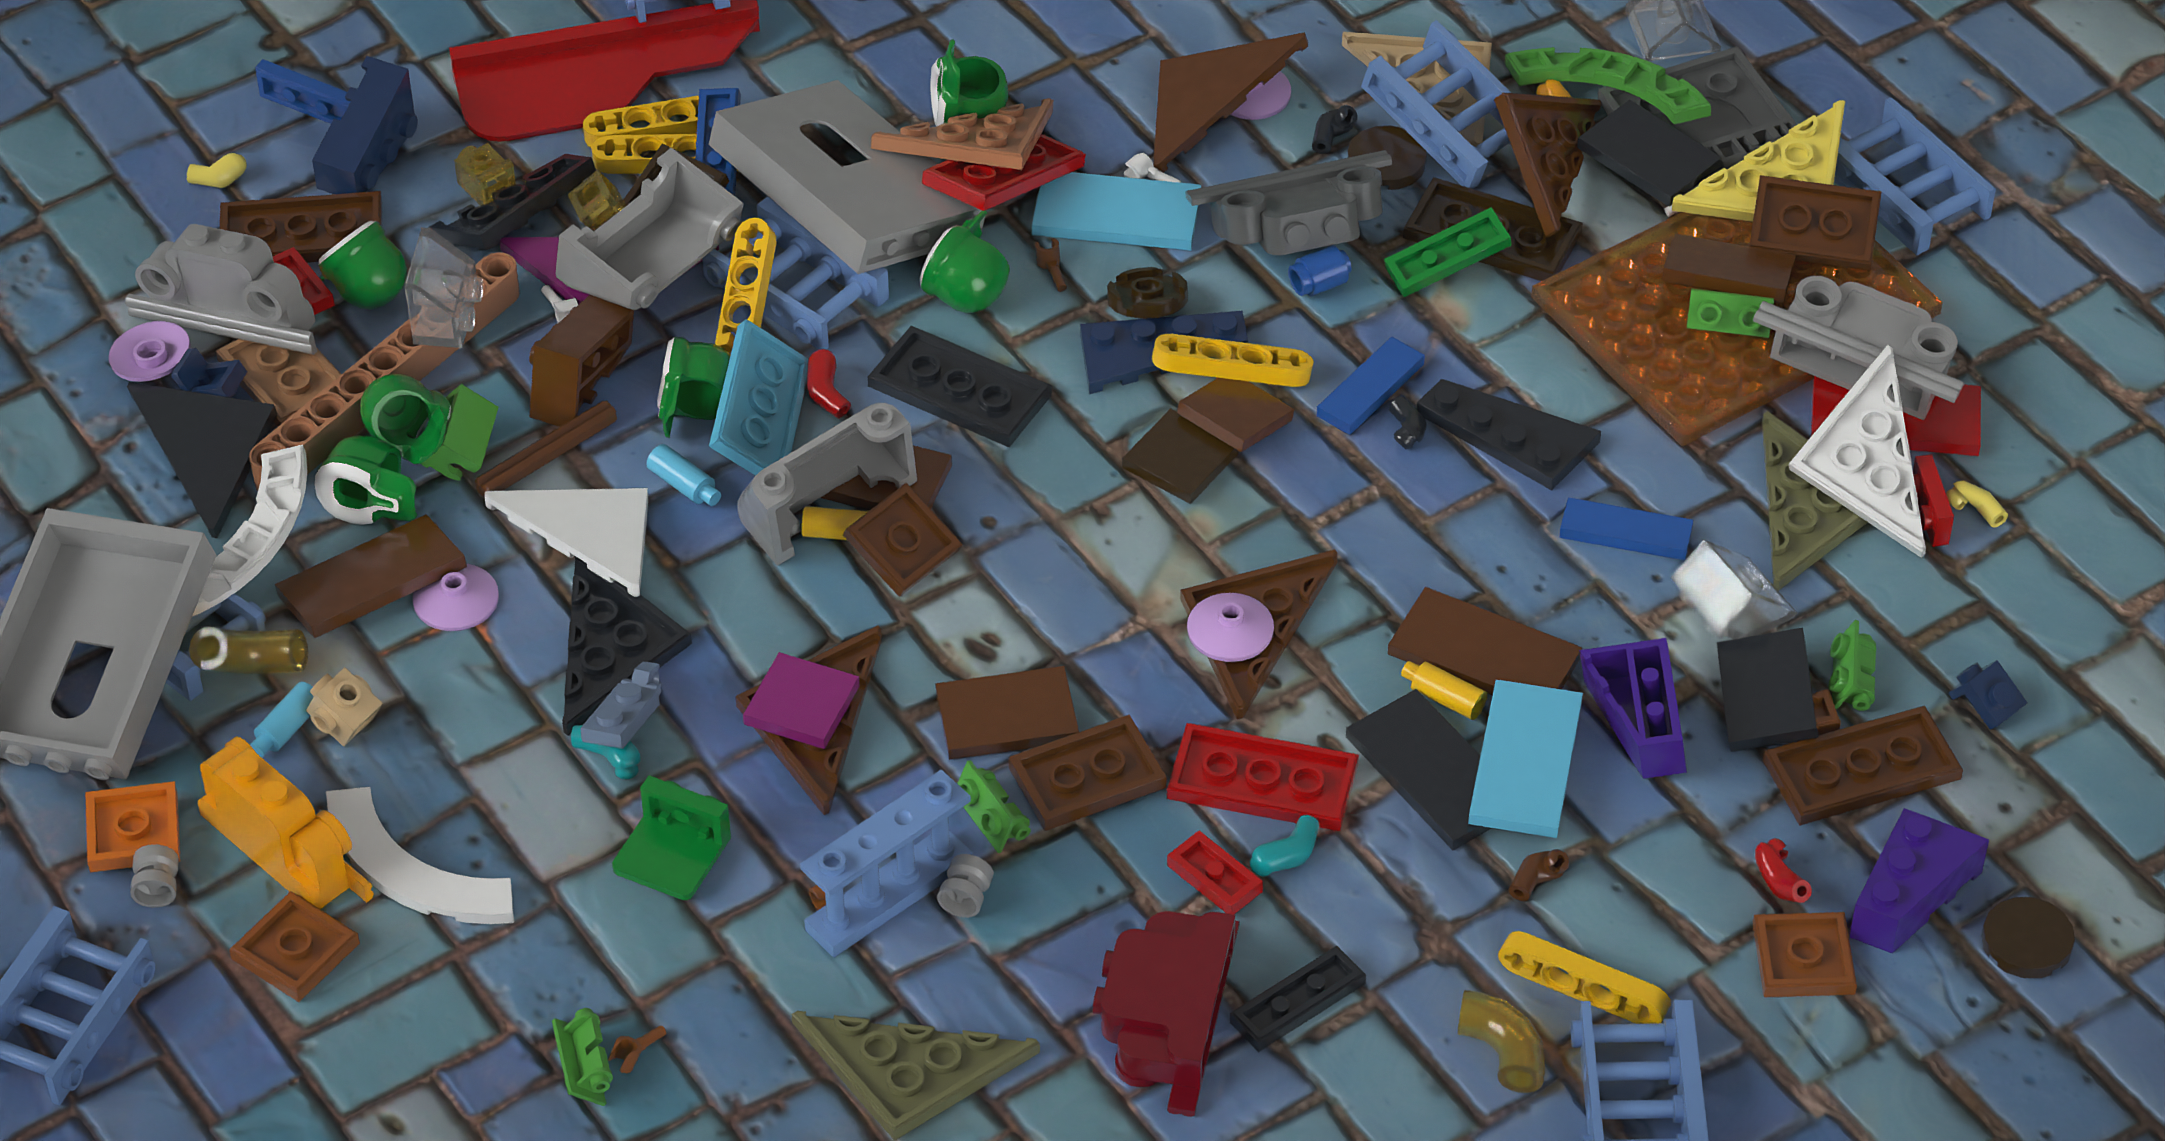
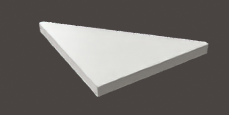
M1887 345L1789 463V470L1922 558L1926 554L1919 504L1893 348Z
M648 488L485 491V504L487 508L492 511L496 509L507 514L508 521L530 534L534 532L540 534L547 539V544L570 558L578 557L587 563L589 570L611 583L616 580L626 586L628 593L632 596H640L648 511Z

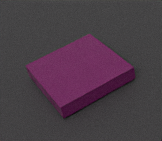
M779 652L743 714L744 725L825 749L860 686L859 676Z

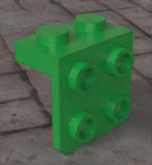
M648 775L640 787L643 817L613 860V872L617 876L675 898L689 900L694 896L731 839L728 804L722 803L713 796H703L682 788L673 781H663Z

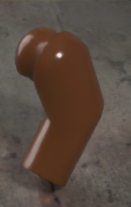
M1554 849L1528 855L1522 861L1510 885V895L1516 900L1527 901L1536 884L1561 877L1569 868L1570 862L1567 854L1560 849Z

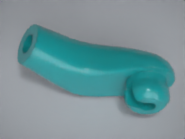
M583 725L573 726L571 732L573 748L605 756L612 766L615 767V775L620 779H632L638 774V764L641 761V756L631 740L623 749L586 743L581 738L580 728Z
M1303 815L1298 819L1289 837L1264 843L1256 847L1250 860L1252 871L1259 876H1268L1271 872L1290 869L1304 864L1314 849L1320 826L1318 820L1310 815Z

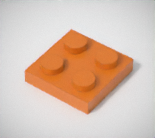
M175 781L85 792L87 862L90 873L132 868L135 851L146 845L158 844L167 846L178 854L179 862L181 861L178 793Z

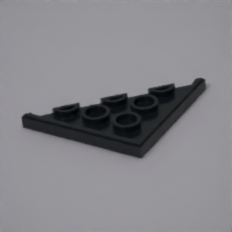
M129 382L127 388L132 399L135 401L152 434L162 448L164 455L183 485L189 499L203 520L211 537L218 538L251 470L250 451L268 435L278 414L274 404Z
M576 556L572 584L568 664L564 693L565 705L562 720L563 732L567 736L571 734L573 726L583 725L616 685L621 683V680H632L634 669L643 661L657 663L661 667L692 644L691 633L641 594L638 597L632 596L628 593L626 586L616 580L612 583L589 570L587 563Z

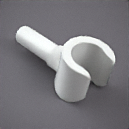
M1144 153L1136 154L1126 162V166L1129 168L1124 171V176L1127 178L1144 179L1147 176L1152 180L1181 183V180L1154 168L1152 160Z
M545 285L541 289L554 308L557 323L563 320L573 307L578 306L576 298L562 301L549 285Z

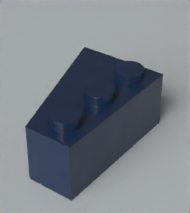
M366 56L361 65L366 73L357 89L350 87L345 96L346 100L350 101L346 112L341 120L333 119L312 159L317 189L331 194L367 192L368 189H372L375 186L379 175L387 164L395 160L398 150L407 138H411L414 135L418 119L414 112L408 68Z

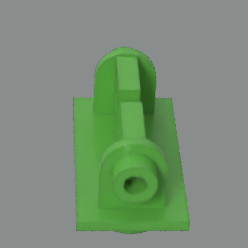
M1691 289L1687 328L1769 338L1770 328L1753 322V318L1762 301L1774 304V298Z
M1855 619L1844 633L1836 635L1830 648V656L1833 658V672L1829 680V690L1832 691V700L1836 710L1843 702L1852 704L1854 709L1865 711L1875 701V677L1871 676V674L1875 671L1876 643L1869 634H1859V621Z
M968 760L957 783L971 796V802L963 806V808L997 853H1001L1007 839L1015 838L1020 841L1030 834V820L1022 814L1014 802L1006 803L1009 795L996 780V776L992 771L985 770L984 768L977 769L973 762Z
M582 1008L575 1013V1018L569 1023L554 1018L552 1024L568 1094L605 1106L607 1103L604 1092L610 1088L613 1075L609 1068L605 1048L598 1046L603 1041L599 1016L593 1013V1010L590 1008Z

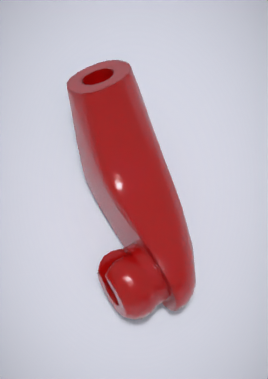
M819 349L813 352L808 359V393L817 405L837 419H840L849 411L851 403L835 388L834 379L837 369L835 355L827 349Z
M1772 838L1767 843H1759L1755 848V860L1764 881L1777 898L1797 903L1807 901L1812 894L1811 885L1794 873L1783 862L1788 857V851L1783 850L1786 846L1784 842L1780 839Z

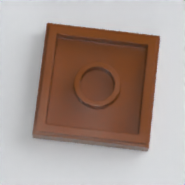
M290 891L229 949L233 961L297 1002H300L360 944L357 932Z
M1845 912L1754 915L1753 931L1764 997L1855 995L1857 982Z

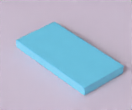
M1071 172L1040 186L1032 222V235L1191 251L1199 205L1192 206L1187 200L1185 192L1201 188L1202 185Z
M747 319L737 326L709 447L756 476L761 470L792 451L807 384L808 358Z
M1496 679L1468 824L1557 838L1583 693Z

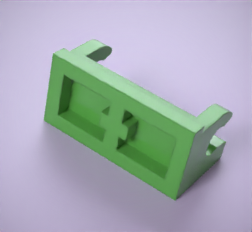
M460 384L446 396L451 404V414L447 421L444 442L435 454L421 463L424 467L428 468L430 466L453 480H461L463 472L451 466L452 463L459 464L464 469L476 473L482 467L499 408L463 384Z

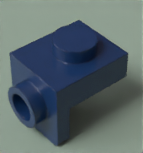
M189 348L173 370L172 378L181 390L232 398L237 393L238 386L248 371L240 360L208 364L197 348Z
M1998 660L1981 668L1978 662L1969 666L1956 676L1960 683L1948 692L1952 700L1965 694L1990 730L1999 726L2028 703Z

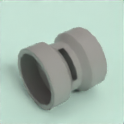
M156 844L146 845L135 851L132 866L135 875L131 881L130 894L136 903L155 908L169 905L174 901L177 890V883L174 877L178 872L179 858L173 849Z
M960 854L955 856L947 870L948 879L942 883L937 895L940 906L955 916L966 918L976 916L984 901L982 892H985L990 887L994 872L992 867L986 861L974 855Z

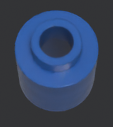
M1330 245L1296 259L1295 264L1289 266L1288 275L1293 289L1299 296L1307 294L1312 297L1347 283L1352 267L1346 252L1339 250L1334 245Z

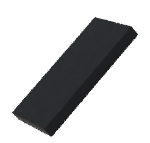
M914 326L908 328L867 377L868 387L1006 447H1010L1052 396V385Z
M1417 689L1346 727V738L1452 850L1492 829L1490 827L1468 824L1481 755Z

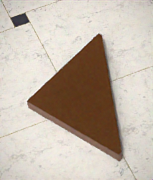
M1305 32L1160 60L1154 168L1163 173L1167 171V164L1182 151L1186 154L1208 135L1206 130L1220 117L1225 120L1247 100L1246 95L1260 82L1265 85L1286 66L1285 61L1296 51L1305 50L1309 43Z
M1502 93L1494 101L1545 236L1550 237L1560 230L1561 223L1559 220L1561 214L1567 210L1573 192L1571 185L1573 179L1578 176L1584 159L1583 151L1577 148L1578 137L1595 126L1594 117L1596 112L1601 109L1602 103L1598 99Z
M1335 549L1180 590V600L1188 617L1199 602L1221 593H1239L1250 596L1261 602L1272 615L1274 623L1272 640L1267 648L1257 656L1238 662H1225L1208 657L1237 720L1245 716L1337 564V552Z
M878 625L807 660L859 676L860 686L825 749L754 728L823 815L830 813L880 648L882 629ZM760 684L735 696L736 706L742 714H744Z

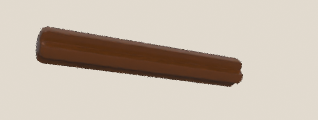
M601 401L481 474L475 479L478 493L485 498V491H504L610 426L617 420L615 408L608 401Z

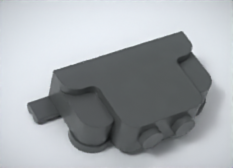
M1386 150L1188 190L1185 194L1192 206L1210 203L1213 230L1217 236L1226 238L1230 243L1239 245L1259 242L1264 250L1271 255H1287L1357 239L1360 236L1359 221L1373 219L1383 212L1380 187L1382 185L1381 171L1376 168L1392 165V158Z

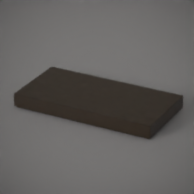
M1432 178L1403 228L1404 239L1418 243L1492 207L1511 237V246L1478 262L1554 285L1582 234V222L1561 216L1559 220L1561 223L1560 230L1550 237H1546L1535 208L1439 178Z

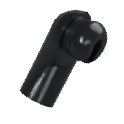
M1404 396L1396 398L1390 404L1389 411L1400 422L1402 427L1394 433V439L1404 449H1411L1416 441L1420 442L1424 438L1427 423L1423 415Z

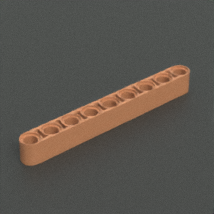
M501 252L492 253L484 257L257 443L249 455L256 490H259L261 482V454L303 444L307 457L308 475L327 459L331 451L341 440L356 435L365 427L361 420L360 403L365 389L374 380L388 374H403L421 381L519 298L520 294L515 259L511 255Z

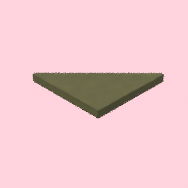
M1767 411L1763 414L1762 432L1773 588L1779 591L1868 522L1789 470V463L1806 444L1808 439Z
M806 1011L792 1013V1024L894 1141L1040 1053V1043L1034 1038H1026V1041L1000 1039L999 1034L962 1030L963 1034L935 1031L933 1026L899 1022L898 1026L873 1024L870 1023V1019L834 1015V1019L806 1016Z

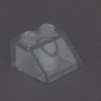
M421 227L405 283L413 344L463 348L466 333L472 332L474 329V304L482 300L483 279L477 277L475 261L431 228Z
M1703 540L1671 576V579L1681 589L1678 595L1682 601L1696 611L1699 610L1706 618L1703 621L1704 626L1719 639H1723L1725 636L1731 639L1759 635L1792 620L1797 614L1796 610L1749 557L1707 540Z

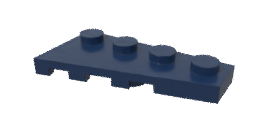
M1243 310L1080 324V338L1089 394L1103 391V385L1120 381L1122 385L1139 381V375L1159 370L1161 375L1170 373L1158 368L1152 362L1155 340L1163 334H1178L1248 343Z

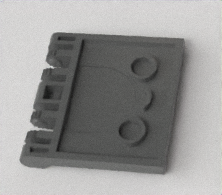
M1738 46L1665 68V74L1678 81L1680 79L1686 80L1703 94L1711 104V116L1673 124L1658 108L1638 96L1608 86L1598 89L1597 99L1601 100L1602 108L1607 115L1611 114L1628 100H1632L1722 157L1721 166L1714 173L1723 168L1729 169L1744 160L1745 155L1760 147L1759 142L1765 141L1767 143L1771 141L1773 143L1788 134L1789 129L1797 125Z

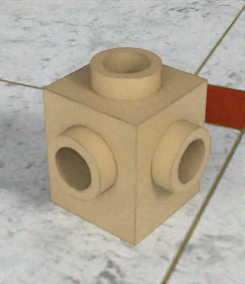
M344 667L334 678L327 673L313 686L310 693L314 697L306 712L320 731L329 733L344 747L373 720L383 703L372 693L369 684L362 677L353 675Z

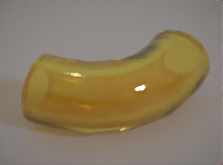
M205 627L194 634L189 647L190 658L199 668L239 674L301 672L307 665L309 653L306 637L299 629L243 631Z
M1464 990L1458 1035L1485 1041L1494 1048L1499 1057L1498 1081L1507 1089L1519 1093H1530L1540 1089L1545 1077L1544 1046L1530 1019L1505 1000L1477 991Z

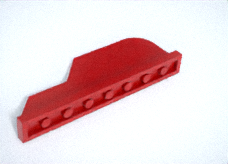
M730 0L731 7L715 9L713 3L649 13L646 14L647 22L639 23L637 16L450 47L451 71L454 84H456L464 122L477 136L497 142L583 128L584 119L591 113L631 106L654 77L723 66L750 33L760 31L757 0Z

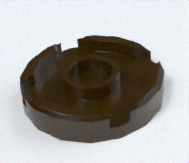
M1391 125L1375 126L1361 131L1352 139L1348 147V158L1383 150L1390 154L1392 165L1376 168L1381 171V186H1388V190H1398L1415 183L1422 177L1427 162L1426 150L1404 128Z
M1156 267L1127 270L1116 276L1115 283L1112 281L1108 283V305L1115 312L1127 317L1145 319L1171 315L1184 308L1188 302L1187 281L1176 272H1172V277L1163 275V269Z
M2014 897L1999 902L1988 912L1981 934L1983 950L1987 956L1991 955L1998 962L1997 967L2004 972L2021 978H2044L2052 975V971L2060 966L2062 969L2070 959L2075 942L2073 925L2065 913L2050 902L2034 897Z

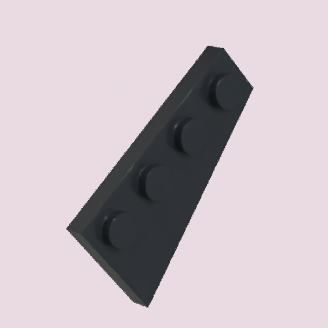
M564 154L524 175L525 184L504 186L491 193L493 201L476 208L470 204L457 211L458 220L448 225L438 221L429 226L433 241L474 247L479 250L494 248L506 234L527 225L528 219L536 213L553 207L556 204V199L566 192L580 188L584 184L583 180L596 172L592 157Z
M1444 379L1435 384L1417 402V410L1425 419L1551 491L1600 443L1601 439L1600 430Z

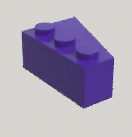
M1667 638L1579 650L1584 683L1642 778L1687 773Z
M1904 808L1855 904L1849 937L1889 953L1896 951L1929 921V916L1943 903L1947 905L1956 897V892L1970 879L1974 881L1982 874L1989 839Z

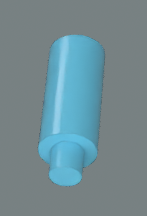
M660 444L650 453L647 459V468L696 504L706 502L710 506H714L719 502L721 492L715 489V480L668 445Z
M298 682L254 729L256 739L250 745L260 757H263L269 750L273 752L279 751L310 717L306 709L314 697L310 693L313 686L306 682Z

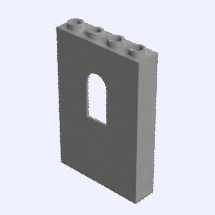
M839 80L716 111L708 145L857 274L929 254L935 243L947 229L957 225L962 226L966 220H972L982 211L922 184L923 171L938 164L931 157L871 149V138L875 132L881 131L891 134H900V132ZM809 123L826 125L837 132L868 160L841 167L801 132L800 127ZM984 217V218L981 220V222H980L981 231H982V227H983V224H984L985 217Z
M50 508L46 509L0 617V758L7 759L9 762L19 766H28L29 763L45 765L49 769L60 773L74 770L85 772L91 777L100 780H107L109 777L127 780L217 556L204 533ZM76 643L114 648L89 708L83 714L74 718H61L53 712L52 701Z

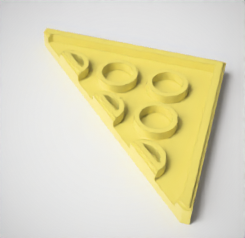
M1838 100L1833 103L1831 109L1817 117L1813 115L1789 129V133L1773 143L1769 141L1744 156V160L1729 169L1723 168L1699 182L1698 187L1683 196L1682 194L1673 198L1672 211L1753 222L1760 175L1834 185L1845 101Z

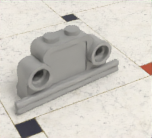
M191 224L175 242H162L150 257L145 259L136 269V281L150 298L128 294L125 298L128 314L132 317L151 321L171 322L184 328L315 355L317 352L313 332L309 331L316 322L313 308L309 301L303 297L297 276L286 266L274 263L270 247L265 241L256 236Z
M1807 277L1797 285L1795 299L1788 310L1762 301L1753 318V322L1776 330L1770 358L1848 390L1854 386L1884 348L1889 345L1893 348L1903 412L1922 420L1925 419L1935 396L1955 403L1964 386L1963 381L1947 375L1951 359L1955 355L1958 344L1955 333L1949 327L1932 322L1931 316L1926 310L1912 303L1902 301L1857 282H1846L1838 286L1834 281L1826 277Z

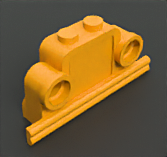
M236 736L228 741L223 749L201 763L200 771L206 795L198 800L200 815L286 890L292 891L319 909L326 906L348 888L366 903L373 898L372 883L343 858L352 849V842L340 821L326 810H321L315 814L313 805L306 795L260 757L248 742Z

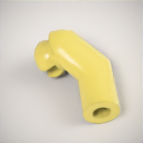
M229 153L210 167L190 164L187 170V182L226 188L244 173L247 162L242 155Z
M1962 480L1953 483L1954 487L1946 492L1949 503L1956 510H1961L1969 502L1993 528L2002 525L2008 518V513L1989 491Z

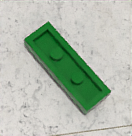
M1492 207L1385 258L1384 264L1402 296L1406 297L1511 246V237Z

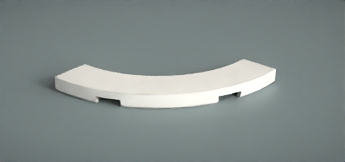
M303 444L261 454V482L256 496L257 504L249 520L244 521L237 532L223 546L224 551L215 558L192 617L221 603L239 591L257 576L284 544L296 522L306 490L307 457Z
M370 787L326 791L328 812L340 821L351 839L352 849L346 853L351 865L381 893L418 912L427 915L434 912L452 916L458 922L478 924L514 923L511 878H474L442 871L427 865L402 849L384 829L375 812Z

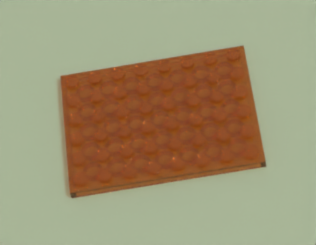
M1681 212L1532 286L1531 297L1682 447L1814 379V375L1770 358L1776 330L1770 328L1769 338L1687 328L1691 289L1700 288L1662 281L1663 268L1675 233L1749 247L1752 221ZM1875 240L1870 270L1795 260L1784 303L1774 302L1773 304L1788 310L1795 299L1797 285L1800 281L1810 276L1829 278L1838 286L1846 282H1857L1926 310L1931 318L1941 314L1943 302Z

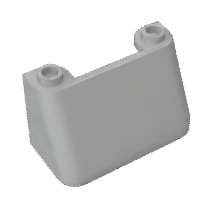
M670 148L657 158V164L662 167L657 178L653 181L649 178L645 179L642 182L641 195L595 231H592L587 226L580 230L573 224L559 235L556 277L574 290L631 310H637L641 307L647 308L654 302L658 293L723 241H730L735 237L737 228L742 223L740 219L743 202L673 148Z
M875 403L764 468L752 479L738 499L737 508L742 524L777 566L795 556L791 536L801 531L799 520L794 516V513L829 493L830 490L844 484L857 475H860L870 488L877 485L878 480L894 482L897 489L905 483L910 486L917 482L910 423L893 405Z

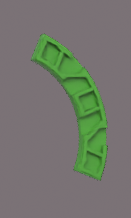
M1555 47L1505 54V66L1519 86L1544 83L1548 79L1560 82L1592 83L1616 88L1640 97L1658 108L1673 124L1711 116V104L1694 86L1684 79L1678 81L1665 74V68L1644 59L1591 48H1580V53H1555Z

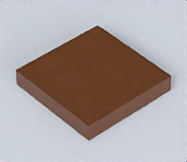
M1217 378L1180 400L1177 413L1236 450L1243 452L1291 422L1295 409L1249 381Z
M907 483L846 528L843 533L847 541L899 597L956 554L963 545Z

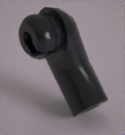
M1343 105L1339 109L1322 114L1316 123L1312 149L1319 154L1330 152L1333 138L1345 134L1353 128L1358 119L1356 110L1349 105Z

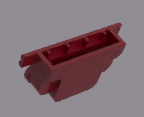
M1172 911L1159 912L1147 921L1145 930L1128 929L1122 932L1117 938L1114 951L1106 950L1104 956L1102 977L1107 978L1105 987L1097 986L1093 1014L1101 1015V1031L1104 1038L1111 1043L1117 1044L1115 1056L1116 1073L1124 1083L1134 1087H1148L1157 1082L1173 1084L1167 1106V1111L1171 1114H1182L1187 1117L1195 1116L1240 926V921H1236L1233 914L1208 912L1202 916Z

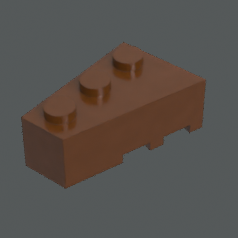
M589 295L577 307H573L570 313L559 323H556L541 340L533 344L529 356V362L533 365L530 418L560 427L578 416V411L584 402L588 404L593 403L597 397V391L592 389L601 376L606 378L611 376L632 344L634 310Z

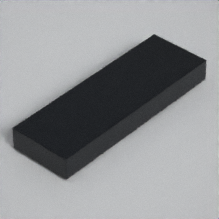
M1335 946L1230 1013V1024L1260 1052L1365 985L1366 974L1338 946Z

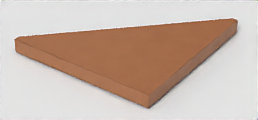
M1046 98L1041 100V106L1024 109L1023 103L998 109L996 114H990L985 118L977 119V113L950 117L948 123L930 128L929 122L900 128V134L875 132L871 138V149L1022 170L1053 113L1054 100Z

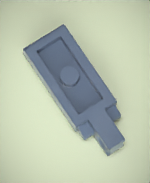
M643 661L634 669L632 680L623 679L621 683L616 685L580 728L583 742L622 749L627 745L660 705L659 695L662 685L659 682V664Z

